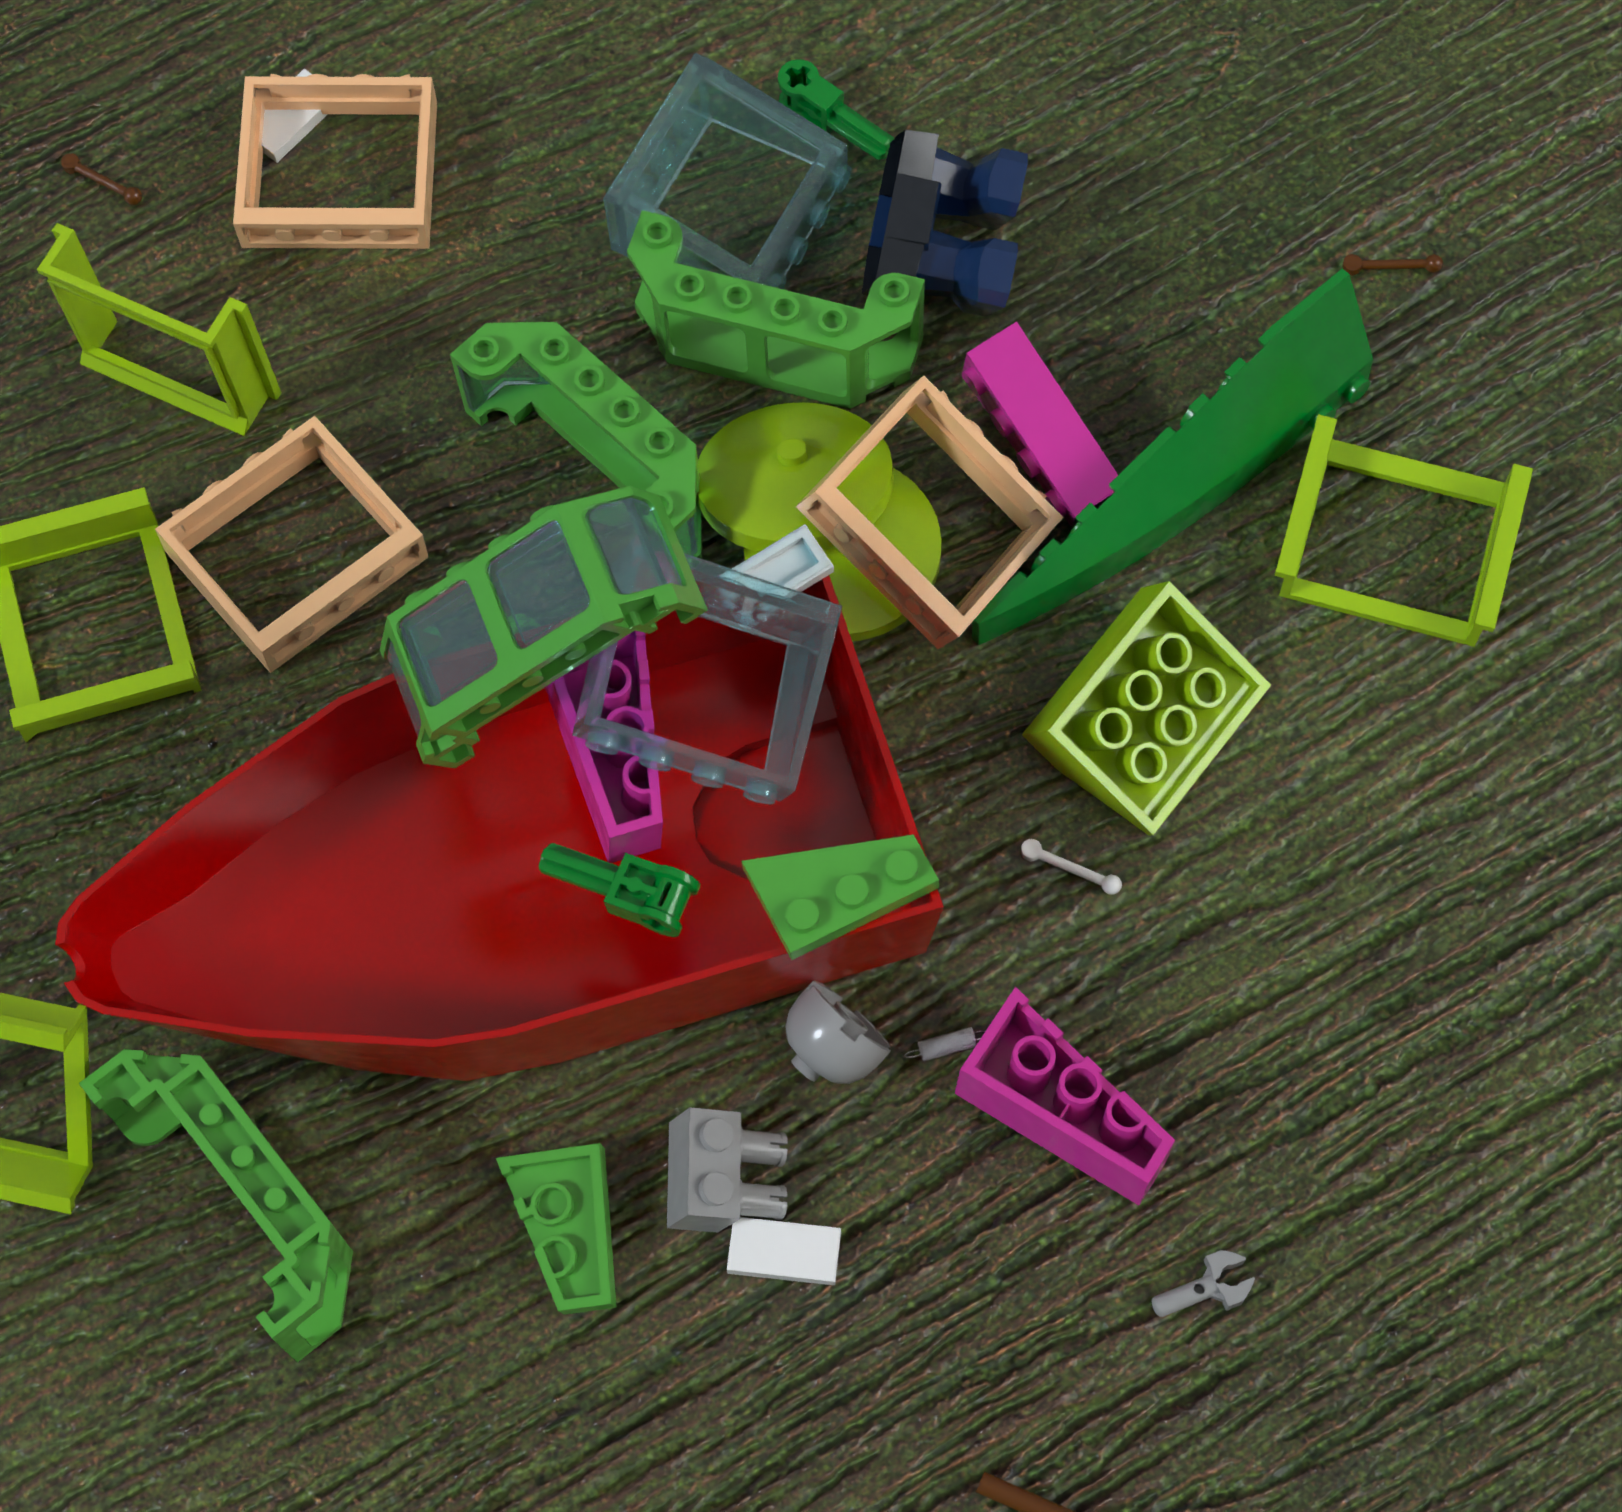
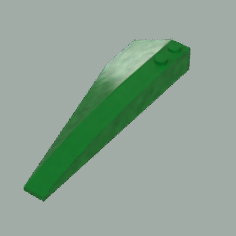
M1343 268L1340 269L1274 323L1258 338V343L1263 348L1247 363L1239 357L1225 371V376L1227 377L1211 399L1202 393L1188 407L1189 409L1181 419L1178 431L1168 426L1109 484V488L1114 493L1098 509L1092 503H1089L1075 517L1078 523L1073 527L1069 537L1063 543L1053 538L1039 552L1038 557L1032 564V573L1029 576L1024 572H1018L973 620L972 639L978 645L986 643L1068 602L1148 555L1235 494L1314 430L1318 414L1334 418L1336 410L1348 401L1352 404L1359 400L1371 384L1369 376L1373 356L1348 272Z

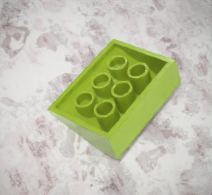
M1170 581L1140 588L1023 732L1022 736L1058 771L1144 833L1151 836L1157 832L1270 688L1271 684Z

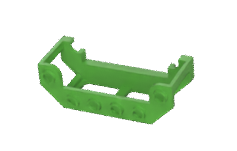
M644 210L641 211L627 249L629 259L642 278L635 299V308L643 324H647L658 342L659 350L667 363L849 409L866 402V395L890 383L896 387L910 380L923 341L925 279L901 273L884 274L873 282L864 309L676 263L683 244L682 230L679 224L668 216ZM897 333L892 339L887 340V341H881V340H883V339H885V338H887V337H889V336H891V335Z
M123 1049L79 1083L92 1102L99 1109H102L134 1144L140 1146L155 1145L183 1125L285 1259L262 1276L273 1290L274 1303L268 1312L263 1310L256 1318L270 1337L298 1363L342 1328L353 1250L200 1055L181 1054L180 1057L147 1055L142 1050Z

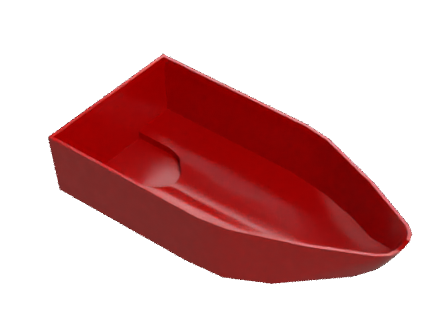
M719 576L696 582L708 611L689 623L684 624L680 622L677 612L674 610L655 622L657 630L651 634L645 633L663 827L661 848L637 855L636 857L659 865L675 867L693 876L701 884L698 894L690 896L679 922L682 925V930L679 936L670 937L662 935L641 924L610 914L603 902L606 896L540 872L539 862L541 854L550 843H555L607 862L545 687L476 730L480 741L471 745L475 756L457 768L423 764L416 746L421 727L420 714L403 669L338 697L192 799L74 899L58 922L55 945L59 946L70 956L76 968L74 980L64 983L76 1002L101 1014L354 1070L470 1081L568 1061L804 990L813 980L824 984L926 953L944 906L939 891L936 889L791 960L742 868L741 861L913 834L924 854L925 851L830 576H826L744 626L717 586L716 578ZM569 620L514 635L513 637L517 646L520 649H524ZM490 642L425 661L423 664L438 703L492 670L496 666L498 659L494 646ZM622 860L613 862L612 864L620 866Z

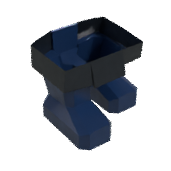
M904 130L890 142L868 246L862 294L868 296L873 282L880 276L888 273H901L925 279L924 295L951 297L965 313L987 317L1005 308L1010 294L1018 254V243L997 238L969 242L935 231L933 227L935 218L961 221L991 230H997L1016 216L1021 200L1028 165V154L1001 148L971 163L938 148L939 134Z

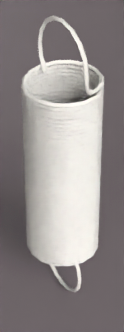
M972 1027L919 1041V1050H913L908 1053L920 1051V1054L907 1057L905 1054L904 1056L912 1058L921 1055L923 1061L974 1048L976 1040L981 1039H975L974 1033L985 1031L974 1032Z

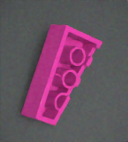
M1017 321L967 352L961 375L989 413L999 433L1004 438L1006 437L1017 452V459L1030 478L1035 477L1045 490V495L1047 496L1045 499L1066 519L1070 526L1078 522L1075 517L1089 503H1092L1098 509L1114 493L1109 488V484L1118 474Z
M636 630L545 687L607 862L609 863L622 860L625 853L637 856L661 848L663 818L655 751L653 710L651 708L649 666L646 654V634Z
M1015 986L961 1067L955 1094L1139 1206L1165 1165L1175 1139L1125 1091L1119 1092L1101 1074L1102 1069L1088 1056L1084 1058L1063 1038L1064 1033L1049 1018L1044 1020L1028 1004L1029 999Z

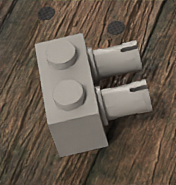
M689 1107L670 1121L667 1228L718 1233L740 1220V1215L782 1220L786 1214L787 1202H781L779 1198L787 1197L786 1187L784 1185L772 1186L742 1183L740 1179V1164L745 1162L782 1167L785 1164L788 1149L779 1148V1145L788 1144L787 1135L784 1132L770 1133L743 1130L741 1126V1112Z

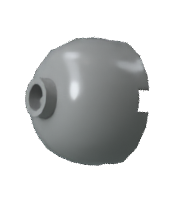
M813 980L801 993L788 1013L785 1025L786 1036L789 1045L796 1053L791 1062L805 1077L813 1082L820 1076L836 1084H850L861 1080L871 1073L891 1052L889 1050L890 1045L859 1011L856 1010L853 1013L840 1003L843 1000L840 995L816 980Z

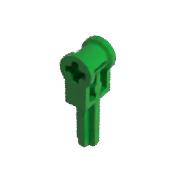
M803 59L788 61L781 67L778 72V85L782 91L779 96V107L787 118L794 121H804L826 137L834 130L875 159L882 160L887 158L890 142L894 137L845 105L844 92L822 78L813 63Z
M550 843L544 848L539 862L541 873L606 896L603 902L608 913L641 924L654 932L670 937L679 936L682 930V925L679 922L690 896L697 895L701 886L697 879L682 870L668 865H659L625 853L620 866L567 847Z

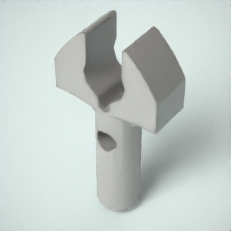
M1220 1250L1205 1257L1204 1263L1207 1269L1203 1277L1154 1296L1152 1298L1153 1310L1159 1317H1164L1212 1298L1221 1301L1227 1311L1240 1306L1244 1302L1253 1286L1255 1277L1242 1281L1237 1286L1216 1283L1224 1270L1238 1267L1244 1264L1246 1260L1245 1257L1239 1254Z

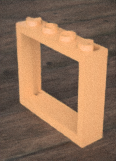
M270 74V76H245L233 225L241 247L429 249L437 99L432 77H411L410 74L401 77H374L368 74H359L354 77H328L323 74H312L307 77H282L277 74ZM265 110H321L322 114L419 115L414 208L259 207Z
M924 375L902 392L796 506L937 649L952 642L966 630L1063 518L1045 499L1047 496L1043 492L1036 490L1018 472L1016 464L1009 457L1001 454L984 437L981 428L975 422L967 419L949 401L944 390L940 392ZM906 413L1022 530L1018 537L956 607L837 489Z
M316 416L310 418L294 431L290 428L277 443L264 452H257L250 456L239 470L226 479L218 480L209 485L202 496L184 509L180 508L171 512L173 516L155 528L167 555L270 673L428 558L423 534ZM320 458L390 537L261 631H258L189 550L313 461Z

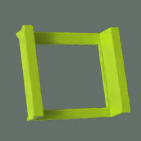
M56 223L52 229L56 241L37 268L39 274L48 277L47 281L82 348L80 365L245 436L268 397L278 400L282 393L248 305L229 297L207 333L102 288L75 231ZM113 311L204 350L226 403L101 349L103 343L118 322Z
M1318 414L1274 575L1283 578L1279 596L1475 647L1482 631L1493 632L1496 626L1533 468L1513 464L1505 483L1334 440L1332 437L1337 419ZM1327 465L1495 508L1468 622L1297 578Z
M145 487L0 526V644L15 708L9 710L13 728L15 731L20 732L25 742H28L40 732L193 690L194 693L202 691L167 555L155 530L159 524L149 502ZM140 536L173 664L41 700L11 571Z
M0 993V1039L63 1052L68 1152L0 1138V1199L71 1214L75 1208V1198L93 1168L91 1102L89 1096L79 1084L90 1075L87 1006L79 1003L76 1008Z

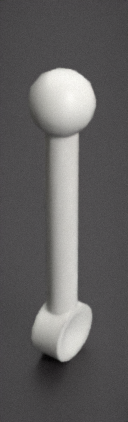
M1028 839L1021 846L1022 857L1027 861L1032 862L1038 859L1101 885L1104 892L1110 895L1117 894L1122 888V882L1118 876L1112 874L1108 876L1101 875L1042 849L1039 841L1035 839Z

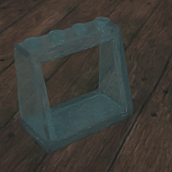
M695 53L603 198L611 250L628 257L627 249L641 211L644 210L668 216L674 219L681 227L683 244L676 263L784 289L786 273L792 264L797 266L802 261L808 247L807 238L813 228L820 229L824 224L830 209L829 202L834 193H841L849 181L852 168L848 165L847 144L713 60ZM712 122L812 164L751 266L658 209Z
M637 537L633 539L611 566V573L622 595L668 583L678 585L662 546ZM684 553L708 611L698 617L787 646L764 770L600 718L618 641L589 659L572 736L585 739V745L594 751L610 755L617 754L618 750L638 756V762L647 768L658 771H670L671 767L692 773L691 779L698 784L713 788H721L724 784L744 790L743 796L749 800L762 804H775L776 800L782 801L796 790L842 606Z

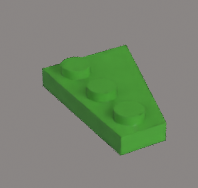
M914 834L741 861L742 868L791 960L939 888V879Z
M600 1143L496 1158L501 1173L506 1177L515 1199L513 1202L519 1217L524 1221L535 1248V1256L557 1310L566 1315L617 1308L605 1148Z

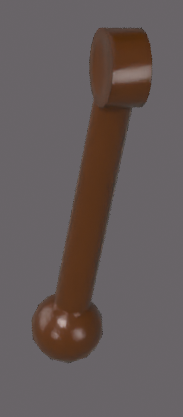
M68 153L62 157L61 165L66 173L74 174L78 172L124 196V200L129 205H137L141 202L142 193L138 188H127L81 164L76 154Z
M1350 254L1344 258L1342 268L1351 276L1358 274L1361 269H1426L1430 273H1437L1443 267V260L1436 254L1429 255L1426 259L1362 260L1359 256Z

